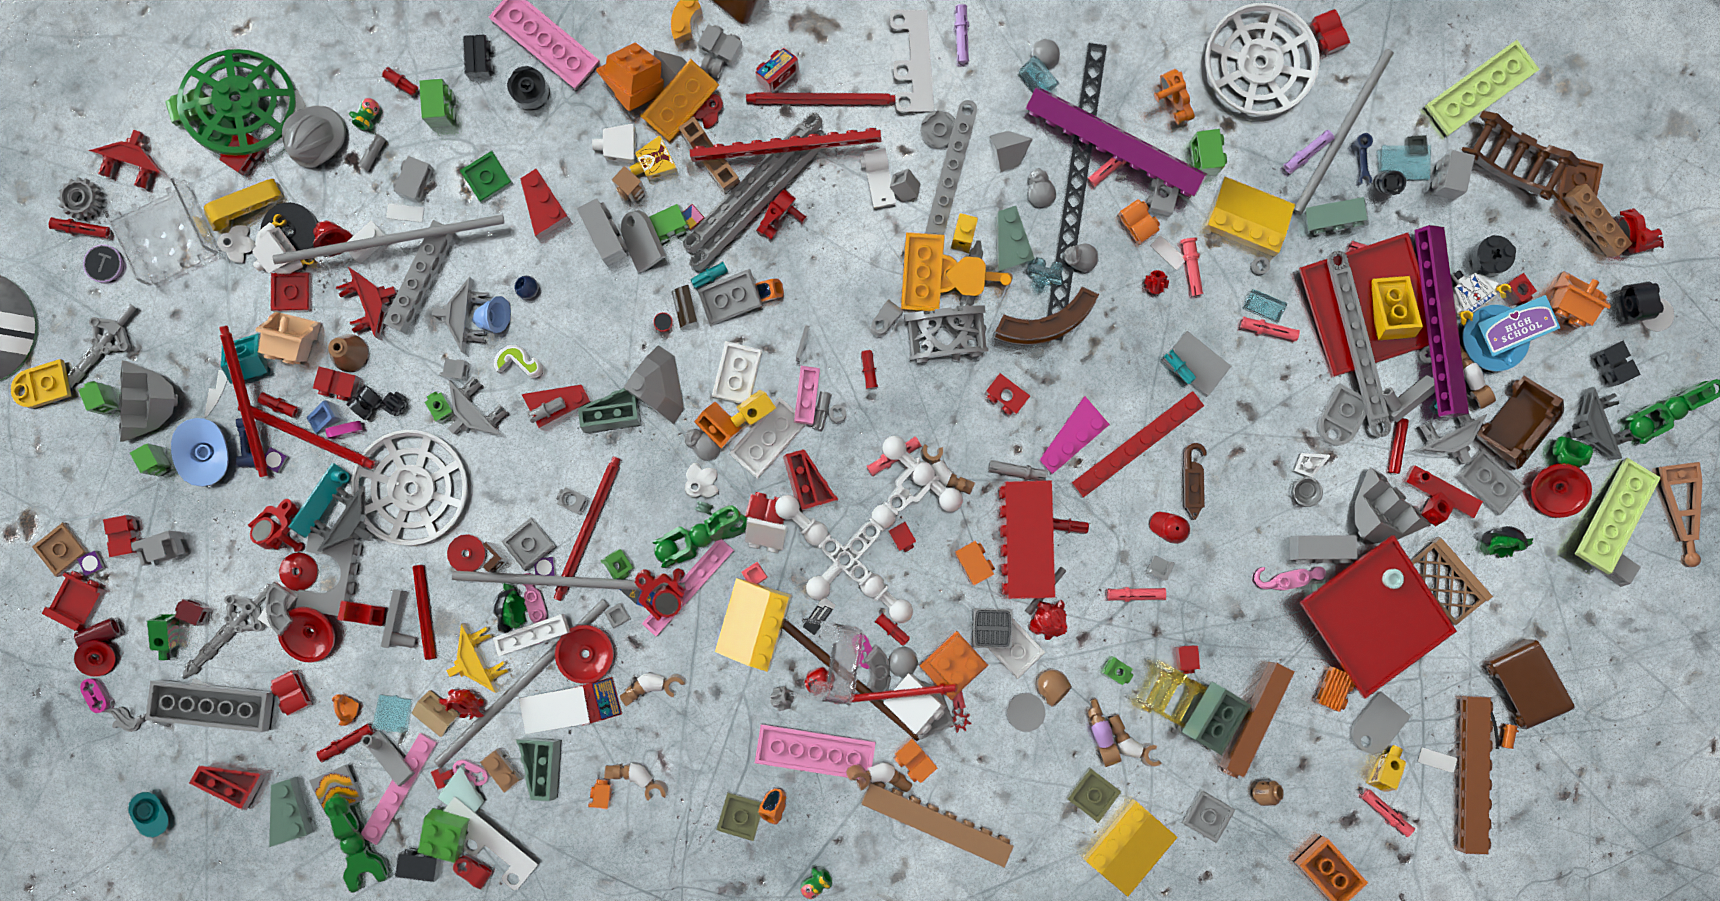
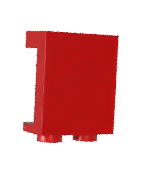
M72 570V572L63 573L62 576L65 579L50 607H45L41 614L74 631H80L85 629L105 589L99 587V582L92 579L88 581L82 578L83 574Z

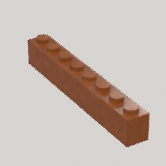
M1461 696L1459 851L1465 854L1489 855V850L1491 849L1489 830H1491L1492 822L1489 818V810L1492 809V801L1489 799V795L1492 790L1490 771H1492L1493 765L1490 759V752L1493 749V743L1490 740V732L1493 731V722L1491 721L1493 702L1491 697Z

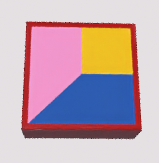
M693 204L683 211L690 226L688 227L690 231L705 218Z

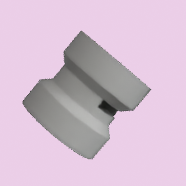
M705 54L701 68L706 73L712 74L715 78L720 77L724 60L714 59L711 55Z

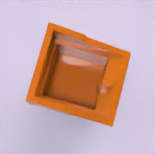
M636 42L607 55L606 64L596 68V72L613 90L615 97L628 111L655 99L664 87V80L661 78V61Z
M1565 271L1562 272L1554 287L1557 289L1550 301L1555 316L1559 319L1563 317L1569 320L1568 324L1579 328V326H1593L1604 308L1610 309L1611 305L1606 300L1608 296L1597 289L1599 281L1592 279L1590 284H1587Z
M955 631L920 665L937 686H940V683H945L946 685L957 684V692L946 694L950 700L988 666L958 631Z

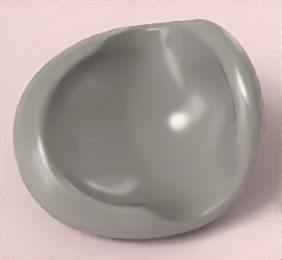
M321 105L309 106L296 111L286 119L282 128V140L286 152L293 161L307 168L317 167L331 158L340 149L346 136V126L342 117L333 109Z

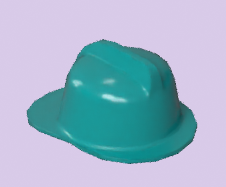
M141 792L131 798L128 804V812L140 834L154 838L165 832L168 826V816L156 795L150 792Z

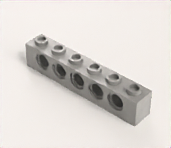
M433 220L430 227L440 226L444 224H441ZM454 233L423 239L383 324L406 334Z

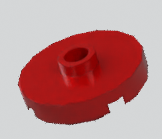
M470 534L454 538L447 550V559L450 565L457 571L474 572L479 569L486 559L484 543L478 537ZM465 550L469 551L468 557H464L463 552Z

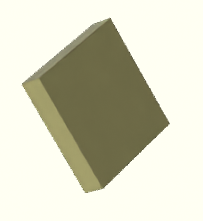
M1089 768L1067 799L1099 823L1121 791L1093 769Z
M727 792L716 830L754 841L761 818L758 812L762 802Z

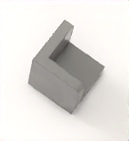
M909 168L893 174L890 188L901 202L918 197L921 183Z
M445 359L443 372H440L439 376L465 381L469 362L461 359Z
M1154 555L1146 573L1160 580L1167 581L1175 563Z

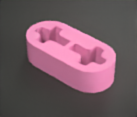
M461 759L453 765V773L455 774L459 769L458 765L464 763L465 768L470 770L469 773L464 771L469 782L473 781L477 786H481L489 780V773L486 769L473 762ZM474 772L478 774L482 772L484 780L482 779L478 782L477 776L473 775L472 773Z

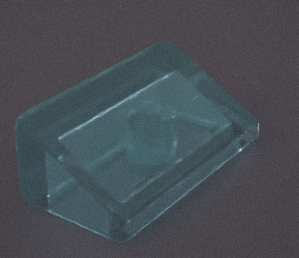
M1036 55L1019 70V73L1034 90L1037 87H1041L1052 93L1060 84Z
M1252 289L1243 308L1278 323L1288 303Z

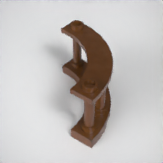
M1482 111L1479 117L1485 122V127L1473 149L1462 147L1461 150L1464 153L1475 155V163L1507 182L1538 194L1545 200H1559L1560 196L1553 189L1565 167H1568V165L1577 167L1580 162L1578 157L1569 150L1548 145V147L1537 144V139L1524 132L1518 134L1513 131L1514 126L1498 113ZM1494 130L1499 133V139L1487 158L1480 151L1489 134ZM1510 140L1517 144L1518 149L1505 170L1495 164V161L1505 142ZM1530 151L1537 154L1538 159L1527 179H1523L1513 173L1524 152ZM1550 159L1558 163L1546 186L1534 183L1545 161Z
M1082 286L1074 299L1065 308L1040 319H1018L1003 314L995 331L996 335L994 338L1020 345L1042 344L1058 339L1071 332L1087 317L1095 305L1099 294Z

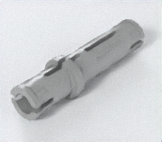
M991 460L989 472L1025 478L1024 480L1046 481L1048 470L1032 468L1031 465L1021 466Z

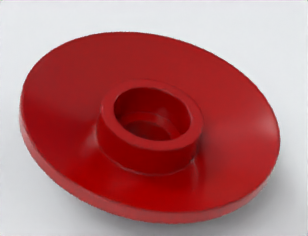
M297 552L288 555L279 567L281 582L287 588L294 591L308 589L314 584L318 576V567L315 560L306 553ZM295 568L299 569L298 575L294 574Z
M87 641L81 644L75 651L74 663L77 669L87 676H102L113 668L115 653L104 642ZM92 654H97L99 657L95 658Z

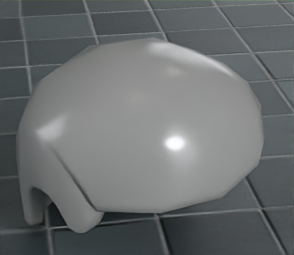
M1045 38L1037 41L1032 46L1031 57L1039 69L1049 70L1059 63L1060 50L1053 40Z
M1304 477L1294 484L1293 495L1300 505L1310 507L1316 505L1322 499L1323 488L1315 478Z
M909 647L896 648L889 657V669L895 676L900 678L913 674L918 665L917 654Z

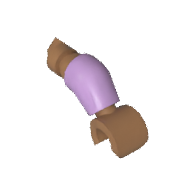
M1097 698L1091 701L1092 709L1087 713L1092 720L1091 729L1098 743L1104 766L1109 767L1122 761L1118 748L1113 741L1110 724L1102 716L1103 712Z

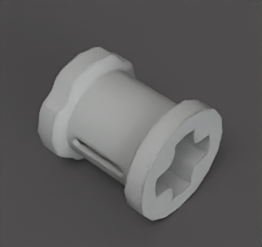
M839 404L833 405L829 410L830 419L835 423L843 422L846 418V409ZM842 410V417L840 418L839 416H837L836 418H834L833 411Z

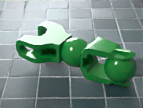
M1714 379L1699 382L1682 394L1670 397L1665 401L1664 405L1662 403H1653L1636 414L1628 416L1626 421L1630 422V433L1635 438L1640 439V444H1646L1654 437L1671 430L1674 427L1675 420L1683 419L1689 411H1693L1720 397V380ZM1713 384L1719 386V390L1717 393ZM1654 410L1660 412V417L1664 423L1656 430H1654V422L1645 416Z
M726 506L715 511L710 518L704 520L705 524H695L691 527L690 531L679 526L664 534V537L655 539L652 542L656 545L654 555L662 563V568L689 560L696 556L697 547H706L711 543L712 539L716 542L720 539L733 538L746 531L747 518L740 514L735 506ZM729 512H734V515L727 516ZM740 520L743 521V524H742L741 527H738V528H737V527L734 526V525L737 524ZM685 537L686 548L678 552V547L674 541Z
M335 794L326 801L324 806L325 814L330 818L334 838L340 840V849L343 853L347 854L345 858L347 867L343 874L344 882L351 893H355L361 887L360 873H372L378 882H383L388 879V870L384 859L380 855L369 851L367 845L364 846V837L358 832L359 823L350 809L348 800L339 794Z

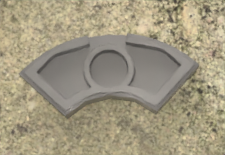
M273 581L265 599L266 617L275 633L282 636L294 621L289 616L287 610V599L291 593L279 583Z
M875 645L864 660L871 672L867 687L873 692L888 691L891 681L890 663L882 649Z

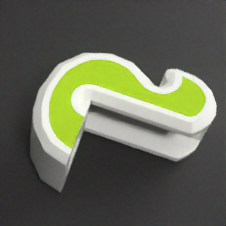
M507 345L497 353L494 359V368L498 373H501L512 361L531 378L539 377L543 371L541 362L534 357L530 361L525 349L517 345Z

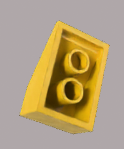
M1410 277L1372 279L1374 325L1378 340L1416 337L1423 326Z

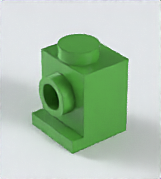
M436 391L427 396L428 400L424 403L436 422L440 423L454 414L453 408L444 393L440 392L438 394ZM440 402V407L436 409L435 403Z
M621 549L613 551L600 560L613 579H624L630 574L628 571L633 568ZM615 562L619 564L618 570L613 566Z
M1113 656L1110 657L1101 672L1120 685L1128 684L1134 675L1131 673L1133 670L1131 667ZM1119 668L1123 670L1121 676H1118L1116 673Z

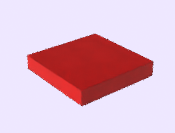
M271 273L270 311H311V273Z

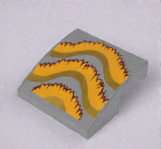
M348 765L309 780L324 812L326 801L335 794L345 797L349 802V806L364 800L357 782L353 780Z

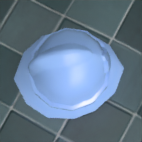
M502 296L494 297L475 310L472 322L481 329H487L493 333L502 332L510 322L511 310L509 302Z

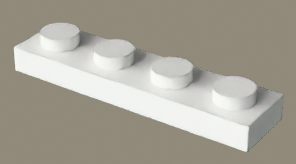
M561 614L494 637L493 641L498 656H502L570 633L565 614Z

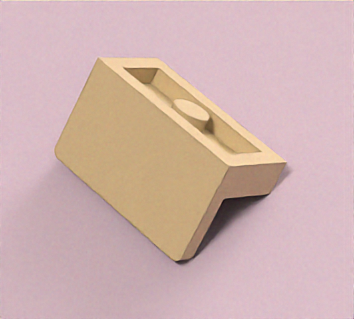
M429 690L417 702L411 713L439 737H442L447 728L457 719L459 713L452 708L446 712L445 706L438 701L439 697Z

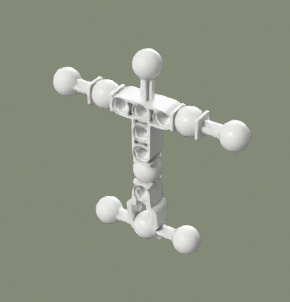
M895 435L889 436L883 442L882 450L887 458L891 460L899 459L907 469L896 479V488L888 497L887 502L874 508L872 516L869 518L870 521L863 524L844 546L831 537L825 524L816 521L814 518L808 519L799 510L800 505L795 497L784 495L777 500L775 510L779 517L787 520L792 519L802 528L800 532L804 534L805 540L809 544L821 548L834 561L822 576H814L807 582L806 591L810 598L814 600L826 598L830 593V583L844 570L853 580L858 582L864 595L872 597L875 601L880 599L889 608L891 619L901 624L906 623L913 616L912 605L907 600H897L887 591L889 587L885 584L884 579L880 575L868 571L858 558L878 538L880 531L883 532L884 529L894 524L896 515L899 514L897 513L898 511H902L912 501H920L929 489L939 496V504L947 512L957 511L963 503V497L959 490L946 488L938 481L940 476H935V471L931 464L920 462V457L914 458L906 451L907 446L903 438ZM909 475H911V479L915 484L923 486L914 496L910 494L908 489L902 486V483ZM895 497H899L902 501L901 505L897 508L892 506V500ZM868 526L875 527L874 535L867 536L865 531ZM829 541L835 543V549L831 552L825 549V545ZM854 541H862L863 545L860 550L853 549ZM847 554L850 558L849 562L843 565L839 561L840 556ZM858 567L863 568L864 571L861 577L854 576V570Z

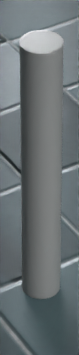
M1060 567L1055 573V585L1066 573L1063 567ZM1034 598L1025 609V612L1031 615L1038 607V602L1043 601L1044 598Z

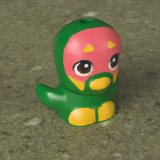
M372 98L363 99L360 102L357 113L354 111L349 112V115L352 117V124L361 130L373 129L374 124L371 121L379 112V104Z
M811 869L814 877L805 880L800 887L804 897L814 899L823 892L824 888L830 889L832 887V878L825 869L819 872L816 869Z

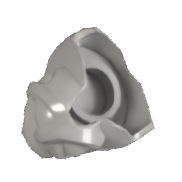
M1037 168L1029 175L1028 198L1034 206L1047 207L1055 201L1056 189L1049 180L1047 172Z
M1083 243L1067 248L1064 258L1067 264L1073 268L1088 272L1097 265L1098 252L1094 246Z
M691 429L686 432L685 444L690 446L702 460H712L719 455L721 448L704 431Z

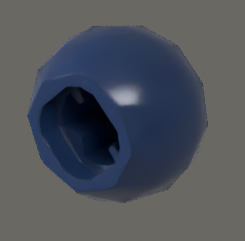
M524 275L517 279L514 289L520 298L530 299L537 294L538 283L534 277Z

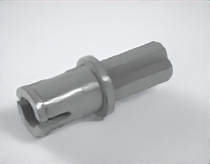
M379 134L374 136L369 147L365 148L366 152L358 164L359 167L369 171L375 158L379 157L377 154L385 142L384 137Z
M820 391L817 407H815L816 413L812 427L817 430L824 428L826 415L829 413L828 408L832 394Z
M558 397L546 404L542 403V406L528 411L527 416L529 418L536 415L529 419L531 423H535L565 408V401L562 397Z

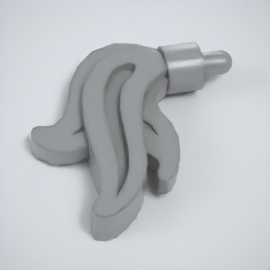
M123 707L107 710L116 719L112 727H120L128 732L136 731L146 717L144 713L136 718H131L129 712Z

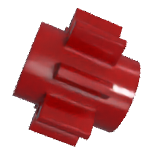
M1160 270L1150 272V276L1145 278L1146 289L1153 294L1164 292V288L1168 289V276Z
M963 709L960 710V713L953 710L954 715L952 719L954 722L957 721V716L964 717L962 725L958 723L953 725L956 727V733H958L959 728H963L966 732L965 726L972 724L970 721H967L970 714L964 715Z

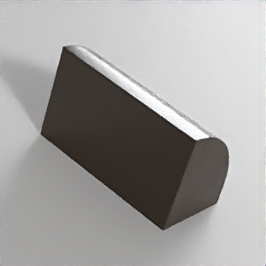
M689 285L672 290L671 293L680 329L699 325Z

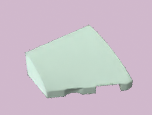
M460 766L440 793L438 799L448 805L456 797L476 814L484 800L476 791L473 781L469 782L464 773L465 767Z

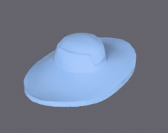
M193 418L178 425L174 431L171 440V454L174 466L182 479L195 486H208L218 482L225 475L229 463L227 444L221 429L210 420Z

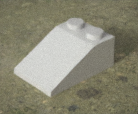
M748 517L745 542L749 543V547L760 549V545L768 547L767 551L778 553L779 550L784 549L788 527Z

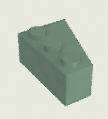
M1364 197L1305 208L1310 233L1314 232V235L1324 234L1328 230L1341 231L1345 228L1369 225Z
M1016 205L998 211L996 215L997 272L1005 273L1033 263L1035 258Z
M624 388L578 408L579 423L583 433L641 425L638 398L627 392Z
M516 739L521 754V763H523L526 774L525 780L530 800L552 801L557 799L560 740Z
M297 777L272 784L269 847L313 833Z

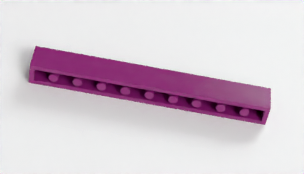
M1041 87L1035 88L1025 108L1030 111V115L1036 118L1040 116L1045 118L1047 124L1056 127V125L1062 127L1063 132L1071 136L1073 134L1079 136V140L1086 144L1090 142L1095 144L1097 150L1103 153L1108 151L1113 154L1112 157L1121 162L1125 160L1130 163V167L1136 170L1143 169L1147 171L1146 175L1153 179L1158 177L1164 180L1163 184L1171 188L1175 186L1181 189L1180 192L1188 197L1197 195L1207 176V173Z
M1428 225L1416 229L1414 232L1438 416L1454 418L1469 414L1446 236L1444 227Z

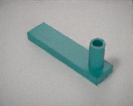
M331 463L288 528L307 538L311 532L310 527L315 526L314 521L319 520L332 501V495L338 492L336 489L349 480V473L335 463Z

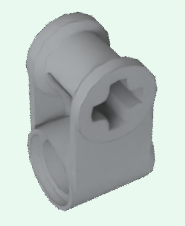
M889 299L871 323V332L875 336L880 337L886 334L904 312ZM882 323L883 329L877 330L876 326Z

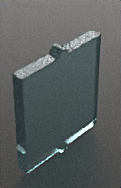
M379 695L372 728L385 730L387 733L390 731L404 733L411 700L398 698L396 695L393 697Z

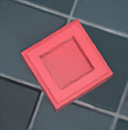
M758 562L741 572L747 581L759 584L768 578Z

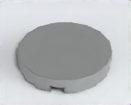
M939 110L927 114L921 124V136L924 142L930 147L937 149L948 147L955 122L954 116L949 112Z
M1021 693L1009 702L1007 718L1015 729L1022 732H1031L1038 729L1043 723L1045 707L1037 696L1030 693Z

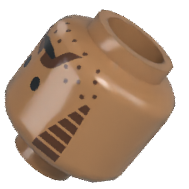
M1261 780L1253 789V797L1261 806H1276L1284 796L1282 786L1274 780Z

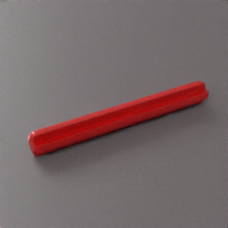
M420 564L414 565L412 570L424 659L431 660L435 659L436 656L424 566Z

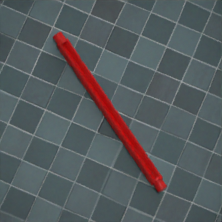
M754 92L753 94H746V102H753L754 104L890 105V103H896L895 95H890V93Z
M228 325L219 327L220 338L255 468L258 470L259 477L268 476L266 469L268 467L232 333H230Z
M251 405L254 419L354 462L363 468H374L375 461L370 460L369 457L347 449Z
M613 456L611 462L608 463L561 576L573 577L619 469L620 458ZM557 586L553 598L562 601L569 586Z

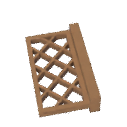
M1438 536L1432 541L1433 543L1411 561L1413 565L1416 562L1424 563L1423 574H1420L1423 576L1424 581L1426 577H1436V588L1429 589L1430 591H1435L1434 597L1454 625H1457L1493 596L1446 542ZM1433 548L1438 552V562L1427 561V554ZM1427 563L1438 564L1437 575L1426 574ZM1441 564L1451 567V576L1440 575ZM1440 578L1450 579V590L1439 589ZM1454 579H1461L1464 582L1463 591L1453 590ZM1438 591L1449 592L1448 603H1442L1438 600ZM1452 592L1463 593L1462 604L1452 603ZM1466 594H1475L1479 600L1473 605H1467ZM1451 606L1462 607V614L1456 619L1451 615Z

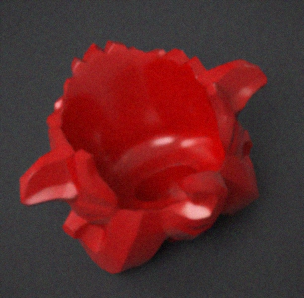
M1059 600L1057 604L1039 601L1037 604L1039 609H1037L1034 619L1030 622L1031 631L1037 635L1045 634V640H1050L1053 636L1058 637L1066 634L1068 629L1066 622L1067 614L1064 610L1065 603L1063 600Z
M451 689L448 691L449 696L447 699H438L439 703L445 706L446 712L451 708L460 712L459 718H466L468 715H470L469 720L474 717H484L479 712V708L484 705V700L481 697L477 698L468 689Z

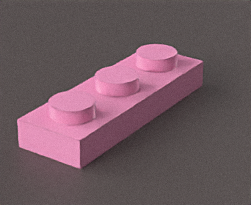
M800 367L794 423L813 425L820 368Z

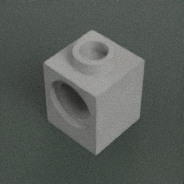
M565 487L564 490L561 489L556 499L558 500V505L580 515L588 497ZM569 495H574L576 498L573 505H568L566 502Z

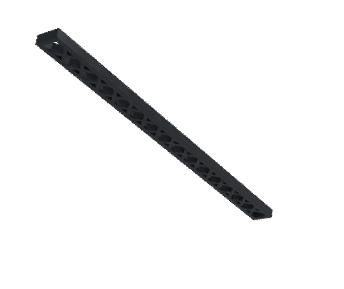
M1088 43L1078 107L1082 109L1084 105L1089 103L1093 108L1091 114L1097 116L1107 45ZM1091 49L1102 50L1101 57L1095 60L1091 55ZM1093 66L1099 72L1094 78L1088 73V70ZM1089 85H1092L1096 90V93L1091 97L1085 91V88ZM1075 134L1047 316L1052 315V309L1056 306H1059L1061 310L1065 308L1069 303L1074 268L1071 265L1068 268L1067 265L1069 264L1067 262L1064 263L1060 254L1072 245L1076 246L1078 243L1092 143L1090 142L1087 144V149L1081 152L1077 147V143L1080 140ZM1079 158L1085 163V166L1080 170L1074 165V162ZM1078 176L1082 181V185L1076 189L1071 181ZM1075 194L1079 204L1072 207L1069 198ZM1072 213L1077 220L1070 226L1066 221V217ZM1067 232H1070L1074 237V240L1069 244L1063 239V235ZM1064 268L1068 278L1062 282L1057 274ZM1060 287L1065 292V297L1061 300L1055 295V291ZM1064 336L1053 341L1063 342Z

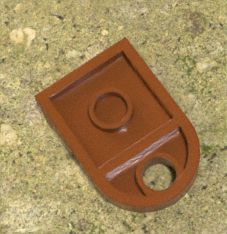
M1579 159L1580 162L1577 167L1569 165L1565 167L1560 176L1557 194L1560 196L1557 204L1565 214L1575 216L1562 198L1576 186L1588 184L1594 194L1598 195L1604 164Z

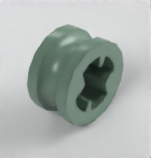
M697 500L698 506L694 510L711 515L710 509L713 508V505Z

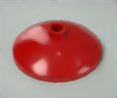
M1555 464L1543 469L1535 477L1531 486V496L1535 506L1542 513L1551 517L1564 518L1579 513L1587 506L1592 496V484L1588 475L1579 467L1571 464ZM1559 483L1563 484L1561 487H1556Z
M298 607L288 611L289 616L294 621L282 636L278 635L279 642L285 652L292 658L302 662H317L325 658L332 650L335 642V633L330 621L321 612L308 607Z
M579 625L570 628V633L562 635L555 648V661L559 671L567 679L576 683L585 684L599 680L608 672L613 661V646L609 637L599 628L590 625ZM584 650L589 651L587 658L583 656Z

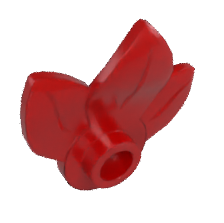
M711 94L692 117L702 119L705 129L712 127L718 121V112L723 107L722 98L719 95ZM712 100H715L716 105L714 107L711 106Z

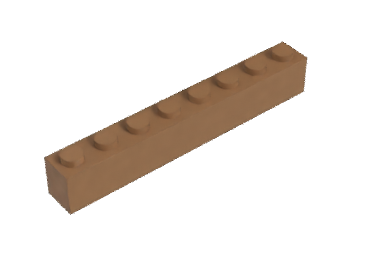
M870 781L861 805L1005 868L1014 847L1010 843L1011 839L1002 835L998 838L992 835L993 831L982 827L980 830L974 827L975 823L964 819V822L957 820V815L947 811L944 814L939 812L940 808L935 805L921 804L922 800L917 797L903 796L904 792L896 788L890 790L885 788L886 784L882 782Z

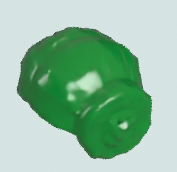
M1560 436L1553 446V454L1557 456L1559 464H1571L1580 468L1590 463L1593 447L1580 441Z

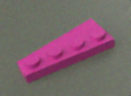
M1086 396L1080 401L1039 460L1051 475L1110 425Z

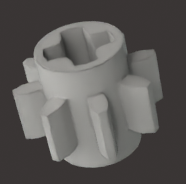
M786 686L773 689L774 693L770 696L771 705L777 708L778 711L790 709V704L794 701L792 691L787 690Z

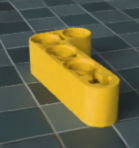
M268 179L207 203L204 206V214L212 230L219 231L229 225V220L275 203L283 196L275 180Z

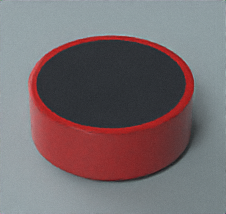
M661 312L655 316L653 323L658 331L667 332L673 326V319L668 313Z

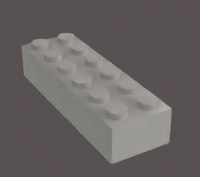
M153 680L150 681L145 720L265 732L269 731L273 693L260 690Z

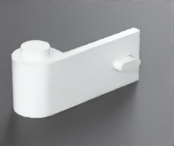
M880 148L864 151L863 156H860L861 167L866 169L873 207L879 208L896 204L894 192L890 188L891 176L886 149Z

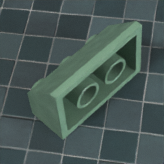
M1211 682L1182 732L1222 755L1251 704L1220 685Z

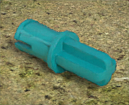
M722 261L710 269L706 268L704 272L690 280L693 287L698 288L710 281L714 282L715 278L728 273V269Z
M1173 349L1170 350L1169 353L1173 359L1168 354L1164 355V358L1175 369L1174 372H1177L1187 384H1191L1196 379V376L1186 366V361L1183 362Z

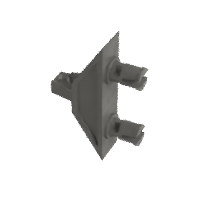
M1594 386L1587 389L1580 420L1581 423H1578L1580 428L1570 431L1572 438L1583 436L1584 440H1589L1615 460L1622 459L1618 445L1633 440V437L1623 438V436L1631 431L1626 429L1613 434L1604 409L1619 404V401L1609 402V400L1617 395L1612 393L1611 395L1599 398Z
M360 486L354 496L341 489V487L336 489L343 497L337 494H333L332 497L346 505V508L332 528H329L318 519L314 521L320 529L311 526L310 530L324 538L317 551H325L353 538L358 540L361 537L366 541H370L373 534L365 529L367 525L365 524L364 486Z

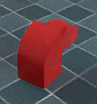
M341 601L337 620L382 626L385 607Z

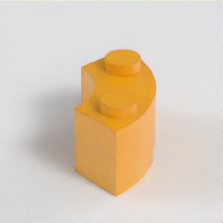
M680 0L673 10L671 31L676 46L693 39V23L696 18L703 14L698 0Z

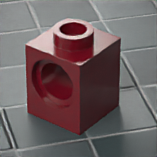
M182 599L176 605L174 617L194 626H202L210 608L190 599Z

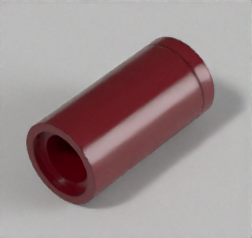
M111 617L75 632L74 640L78 647L87 641L104 642L120 635V628L116 620Z

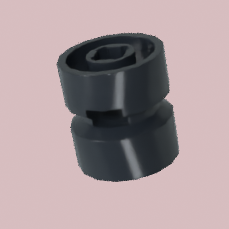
M1383 170L1375 178V187L1382 194L1397 195L1405 189L1406 177L1400 171Z
M364 384L358 390V396H353L346 405L360 418L366 420L373 413L372 408H377L383 399ZM363 400L367 405L363 406L361 401Z

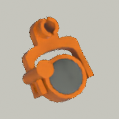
M1173 69L1160 75L1163 90L1158 93L1154 92L1156 101L1159 103L1161 99L1168 97L1174 103L1176 109L1180 110L1173 114L1177 124L1195 119L1182 71L1178 72L1177 69Z

